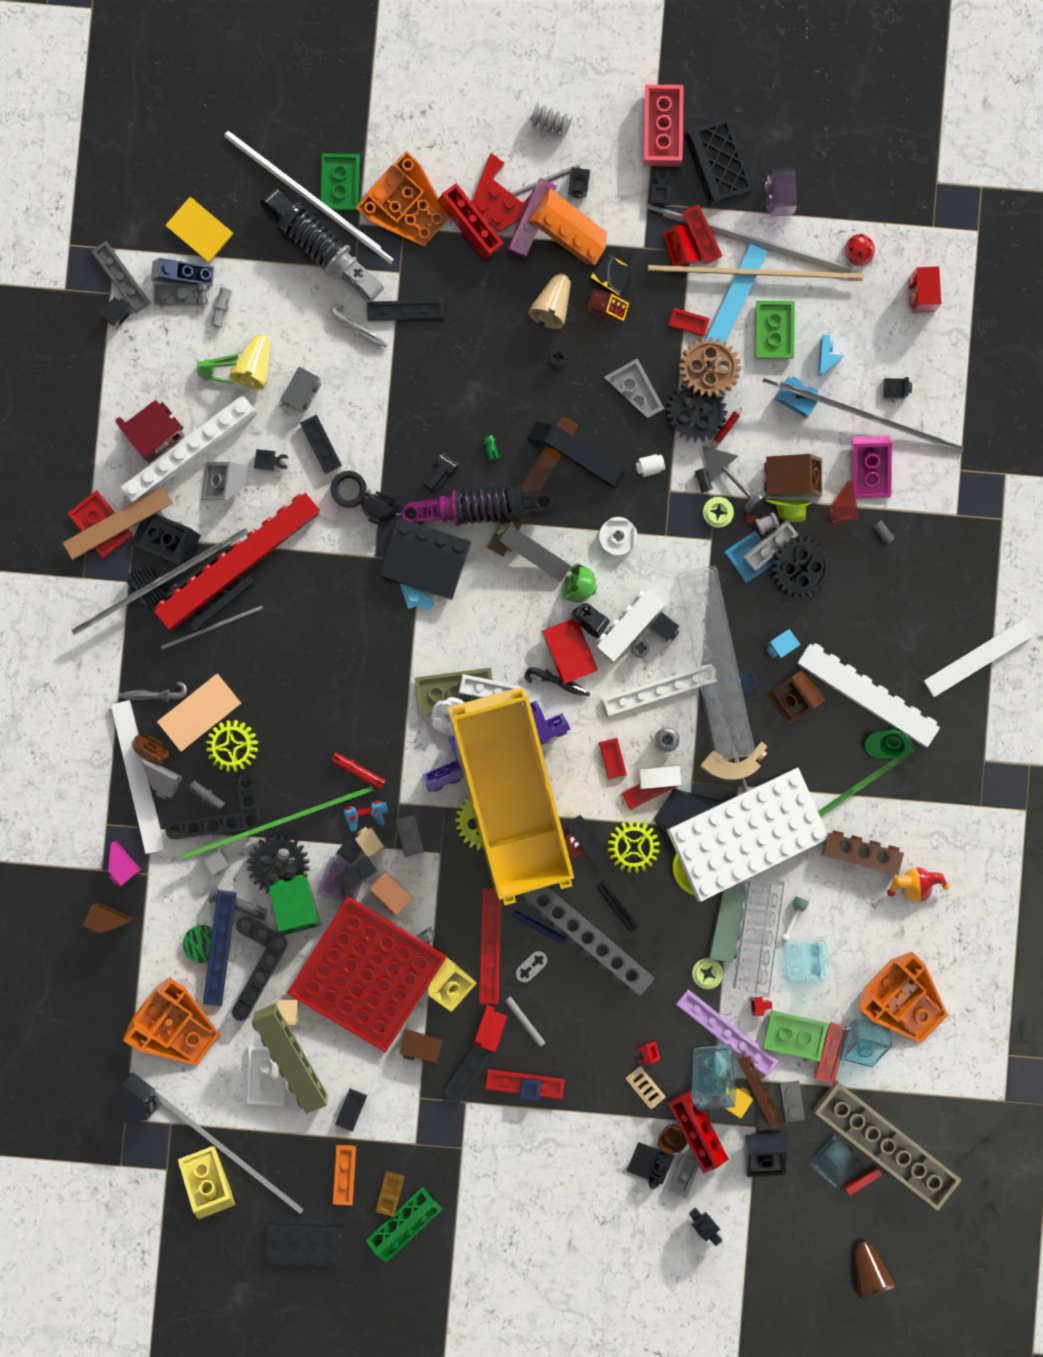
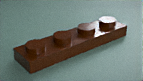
M746 1051L738 1054L737 1060L770 1127L773 1128L778 1125L779 1111L776 1107L772 1106L770 1102L772 1100L768 1090H764L762 1086L763 1079L759 1072H755L753 1068L755 1063L751 1055L748 1056Z

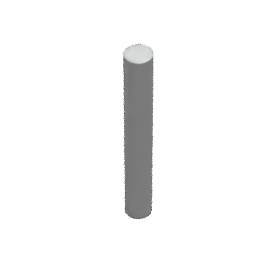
M511 996L505 1000L506 1004L539 1047L544 1045L545 1041Z

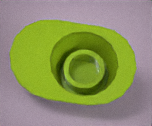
M774 498L765 500L776 504L779 516L788 522L804 521L807 505L812 503L810 500Z

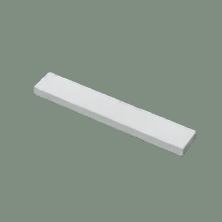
M1020 621L925 679L924 683L932 696L935 697L1032 636L1024 623Z
M708 664L602 698L607 717L715 683L717 679L712 664Z

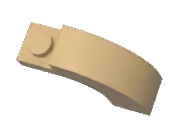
M761 742L747 759L737 763L728 762L712 751L700 765V768L716 779L739 781L751 776L761 767L756 760L761 761L767 754L764 750L768 746Z

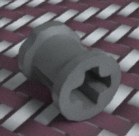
M642 639L635 641L632 645V653L639 658L647 655L650 649L648 642ZM640 643L646 648V650L642 651V654L639 653V650L635 649Z

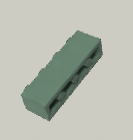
M735 884L722 891L708 956L710 959L733 963V959H737L739 948H736L737 940H741L743 929H740L741 921H745L746 917L744 905L745 902L748 903L750 898V891H747L748 887Z

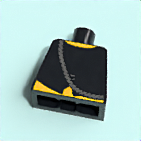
M624 250L621 251L618 258L609 254L590 275L589 281L607 293L621 298L632 272V268L627 265L632 256Z

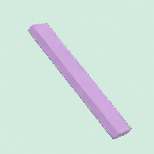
M687 989L676 1003L678 1007L737 1054L746 1051L748 1056L751 1055L755 1063L754 1067L766 1077L778 1064L779 1061L690 990Z

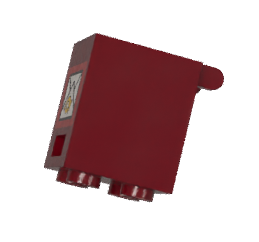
M154 400L127 422L120 417L115 420L124 435L148 463L185 436L182 432L183 426L175 417H170L172 412L163 401L159 403L157 400Z

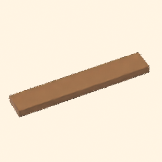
M161 487L68 539L63 544L71 559L74 560L167 508L173 502L165 488Z

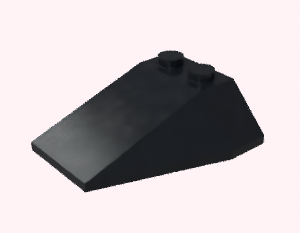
M674 788L655 816L654 821L671 841L667 829L720 805L724 801Z

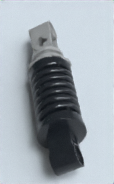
M273 188L260 200L262 208L279 221L276 229L288 236L291 241H294V244L305 251L306 255H310V258L315 260L316 264L322 265L321 267L326 274L331 272L337 274V278L343 279L368 303L384 290L382 283L362 267L355 257L349 254L351 247L342 240H338V236L332 235L333 232L327 230V226L322 225L320 220L316 221L317 218L314 215L310 216V211L304 208L302 202L299 201L292 204L276 188Z

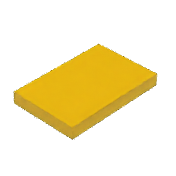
M191 197L188 198L165 225L209 263L234 235L233 232Z

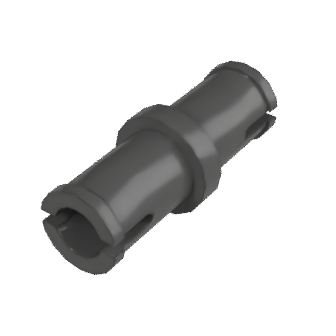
M193 781L188 788V791L200 798L203 804L207 803L218 813L224 808L223 805L226 804L212 794L213 791L205 789L197 781Z

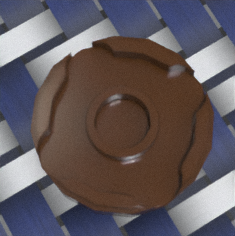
M137 735L132 741L133 750L151 763L163 764L169 756L168 750L165 751L163 749L165 746L151 736L144 735V737H141V735Z

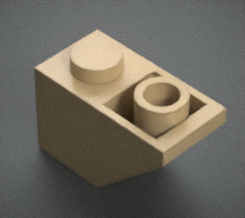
M280 998L278 1000V1009L289 1028H293L300 1021L299 1001L295 998Z

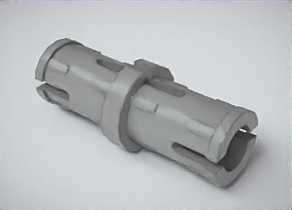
M220 287L218 299L213 306L215 309L210 325L222 328L225 314L229 309L228 302L232 293L231 290Z

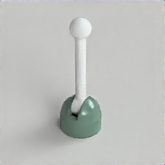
M795 896L792 904L795 912L786 933L782 935L784 942L789 940V934L798 913L807 909L809 905L807 900Z

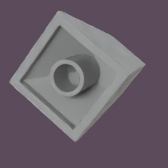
M206 462L201 499L229 500L245 486L248 466L233 462Z
M143 759L141 763L152 789L157 791L155 794L163 799L167 797L172 798L183 777L159 764Z

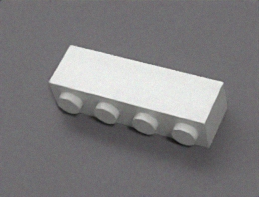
M649 589L646 592L642 590L635 598L637 602L634 606L629 605L622 612L625 616L620 621L616 619L609 627L612 630L607 635L603 633L596 641L599 643L596 648L612 662L623 653L665 606Z

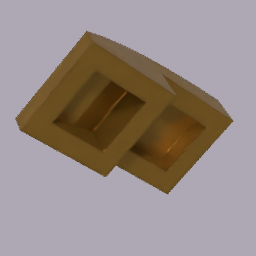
M386 1171L376 1208L377 1213L395 1216L405 1178L404 1175Z

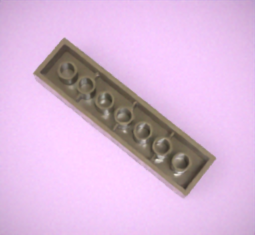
M835 1080L834 1084L830 1086L812 1110L937 1211L962 1181L957 1175L837 1080Z

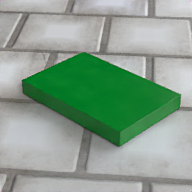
M322 153L321 202L336 212H359L356 207L359 204L360 154Z

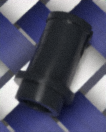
M705 468L694 471V477H697L701 493L712 490L713 487L707 474L709 471H706Z

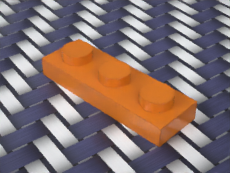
M336 1146L333 1204L353 1205L356 1146Z

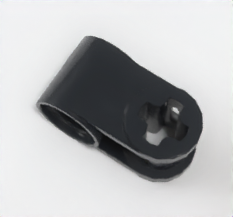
M588 603L581 604L572 611L574 622L595 638H600L610 623V620Z

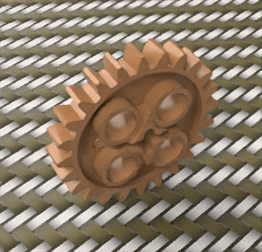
M704 337L701 343L695 340L694 347L689 344V351L684 350L683 355L685 357L680 358V362L683 364H679V369L683 371L680 372L679 376L685 377L682 383H689L687 390L694 388L693 394L699 391L700 398L703 397L704 393L707 394L708 399H710L711 394L718 398L719 392L724 396L726 394L725 389L731 391V385L736 386L737 381L735 379L740 377V374L737 373L741 370V367L737 366L740 363V359H734L738 353H731L733 346L726 348L727 341L719 344L720 338L716 342H713L712 337L709 338L708 342H706ZM712 352L715 357L708 358L705 353ZM719 357H722L721 360H719L718 362L715 363V361H716ZM697 364L701 367V369L694 370L692 368V365ZM714 364L713 370L710 368L702 378H697L706 371V367H711ZM724 365L728 370L725 372L721 371L719 366ZM712 378L714 383L708 384L705 379Z

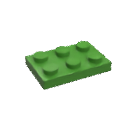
M756 301L755 359H794L795 301Z
M771 1010L763 1048L820 1061L828 1023Z

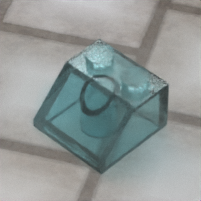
M855 1019L845 1031L839 1059L873 1068L892 1047L890 1029L879 1024Z

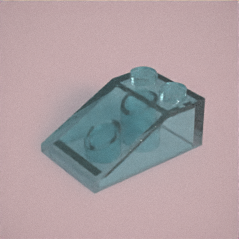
M731 1044L694 1048L692 1100L697 1110L735 1107L736 1086Z

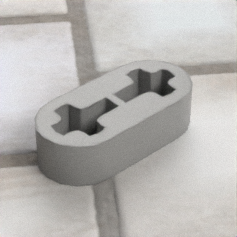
M542 951L532 953L517 968L516 976L518 980L528 982L547 964L545 953ZM537 955L539 957L542 955L543 964L537 963L533 967L531 964L535 961L534 956ZM530 966L532 969L528 972L529 977L526 978L524 976L521 978L520 970L522 968L526 970Z

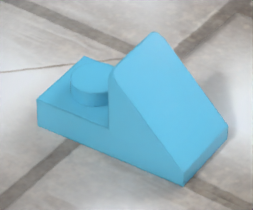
M822 335L820 339L818 376L824 375L844 357V355L829 354V352L833 351V341H830L831 335Z

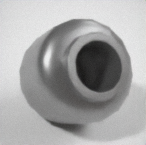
M662 728L655 734L654 744L661 752H671L678 747L679 736L674 729Z

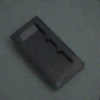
M349 1088L335 1125L353 1132L368 1095Z

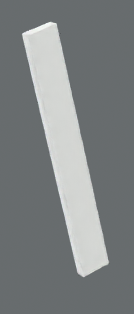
M131 700L111 704L145 853L149 854L165 850L150 782L141 763L143 758L132 748V741L138 735Z

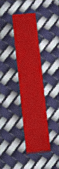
M482 888L479 1004H498L501 900H499L494 888Z

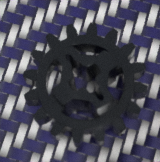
M695 1207L689 1212L690 1217L694 1221L691 1224L705 1242L710 1240L717 1246L723 1241L718 1234V1231L721 1230L720 1227L706 1211L702 1214Z

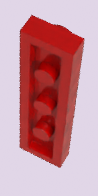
M488 1069L486 1089L520 1093L522 1079L540 1080V1096L563 1098L565 1083L563 1078Z

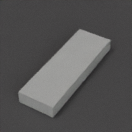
M787 520L779 525L780 528H775L742 556L754 572L775 556L774 552L778 553L780 551L778 546L785 547L783 541L790 543L791 537L796 538L798 536V533Z

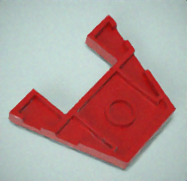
M490 153L472 203L484 219L488 221L489 225L500 233L520 220L530 195L522 202L494 180V177L503 168L505 163L493 153Z

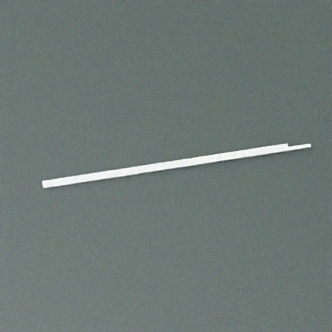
M231 132L225 133L224 137L392 264L394 259L382 251L377 243Z

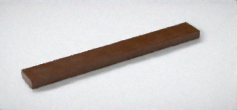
M562 415L556 426L573 436L579 424ZM544 447L522 485L523 491L542 490L562 455L553 449ZM525 512V519L529 512ZM512 518V520L507 522L508 524L513 522L516 529L519 530L525 520L521 521ZM495 532L487 548L504 557L507 549L498 540L499 537Z

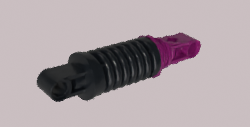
M521 484L514 487L508 486L506 489L505 487H500V493L497 487L492 489V493L490 488H486L485 494L483 489H479L478 495L475 489L471 490V495L468 490H464L463 493L453 490L452 497L440 496V500L430 499L408 503L402 510V517L410 522L442 520L443 523H446L448 520H454L456 526L465 525L468 522L475 524L476 522L482 523L483 521L488 523L490 520L492 522L497 520L504 521L505 519L510 521L512 518L523 521L525 520V512L548 510L552 506L554 496L548 490L524 492ZM541 496H546L549 498L550 502L548 504H542L539 498ZM413 508L416 511V516H410L407 513V509Z

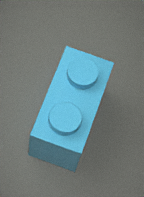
M790 629L766 644L768 646L766 650L772 658L778 660L798 647L800 643Z

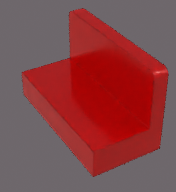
M687 225L674 226L663 232L673 266H684L688 263L701 261L698 247Z
M487 1005L473 1045L495 1052L507 1016L495 1012L494 1007Z

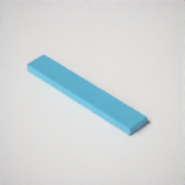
M750 244L739 269H760L768 251ZM736 274L706 338V342L709 341L710 337H712L713 342L720 338L719 344H723L727 340L757 275Z

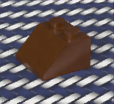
M804 668L767 693L789 725L825 701V698Z
M99 902L92 904L83 926L87 927L86 931L97 935L131 923L134 918Z

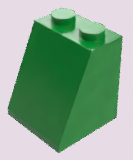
M298 875L292 877L291 881L278 880L269 886L280 933L288 935L321 926L310 881L307 877Z

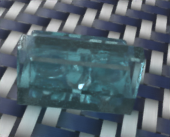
M825 940L785 943L788 981L829 980Z

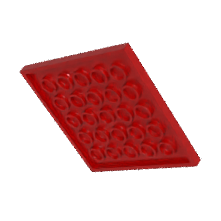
M347 895L291 984L287 994L386 1053L447 958V955Z

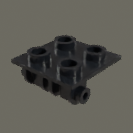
M638 1142L626 1172L648 1179L649 1187L655 1189L659 1184L663 1185L675 1155Z

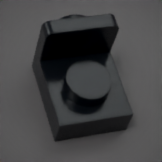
M904 377V379H883V398L906 399L912 393V382H909V377Z

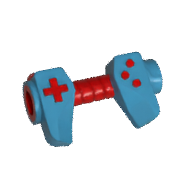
M377 800L371 804V807L359 810L351 806L346 807L344 812L350 831L357 830L358 817L372 815L378 825H384L383 815L388 813L387 803Z

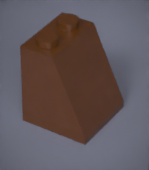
M813 454L766 457L764 471L767 475V481L764 483V489L767 495L772 497L822 496V458Z

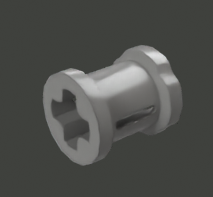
M773 512L760 520L755 519L761 535L770 529L780 528Z

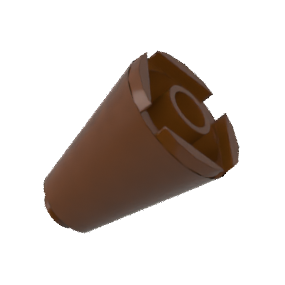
M867 1241L856 1244L857 1249H854L853 1253L859 1299L895 1288L892 1277L873 1245H868Z

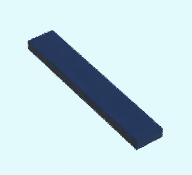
M217 891L203 1004L222 1006L237 897V892Z

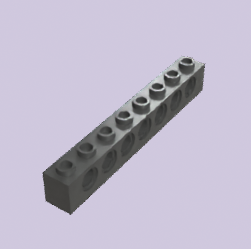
M548 886L522 894L524 897L522 901L530 908L534 905L539 910L537 914L544 920L549 918L554 922L552 926L558 932L564 931L569 935L567 939L572 944L576 945L578 943L583 947L581 951L589 958L594 956L598 960L596 964L604 971L608 968L613 973L611 977L618 983L623 981L628 985L626 989L635 996L637 993L641 996L655 979L654 976ZM540 895H546L549 899L548 903L544 906L539 905L537 902ZM556 907L563 910V915L560 918H555L552 915V911ZM570 920H575L578 923V927L574 931L567 928V923ZM584 933L592 934L593 938L590 943L582 941L581 937ZM600 945L607 947V953L603 956L596 953V949ZM620 958L622 965L619 968H613L611 966L612 959ZM630 970L635 971L637 974L636 978L632 981L626 979V973Z

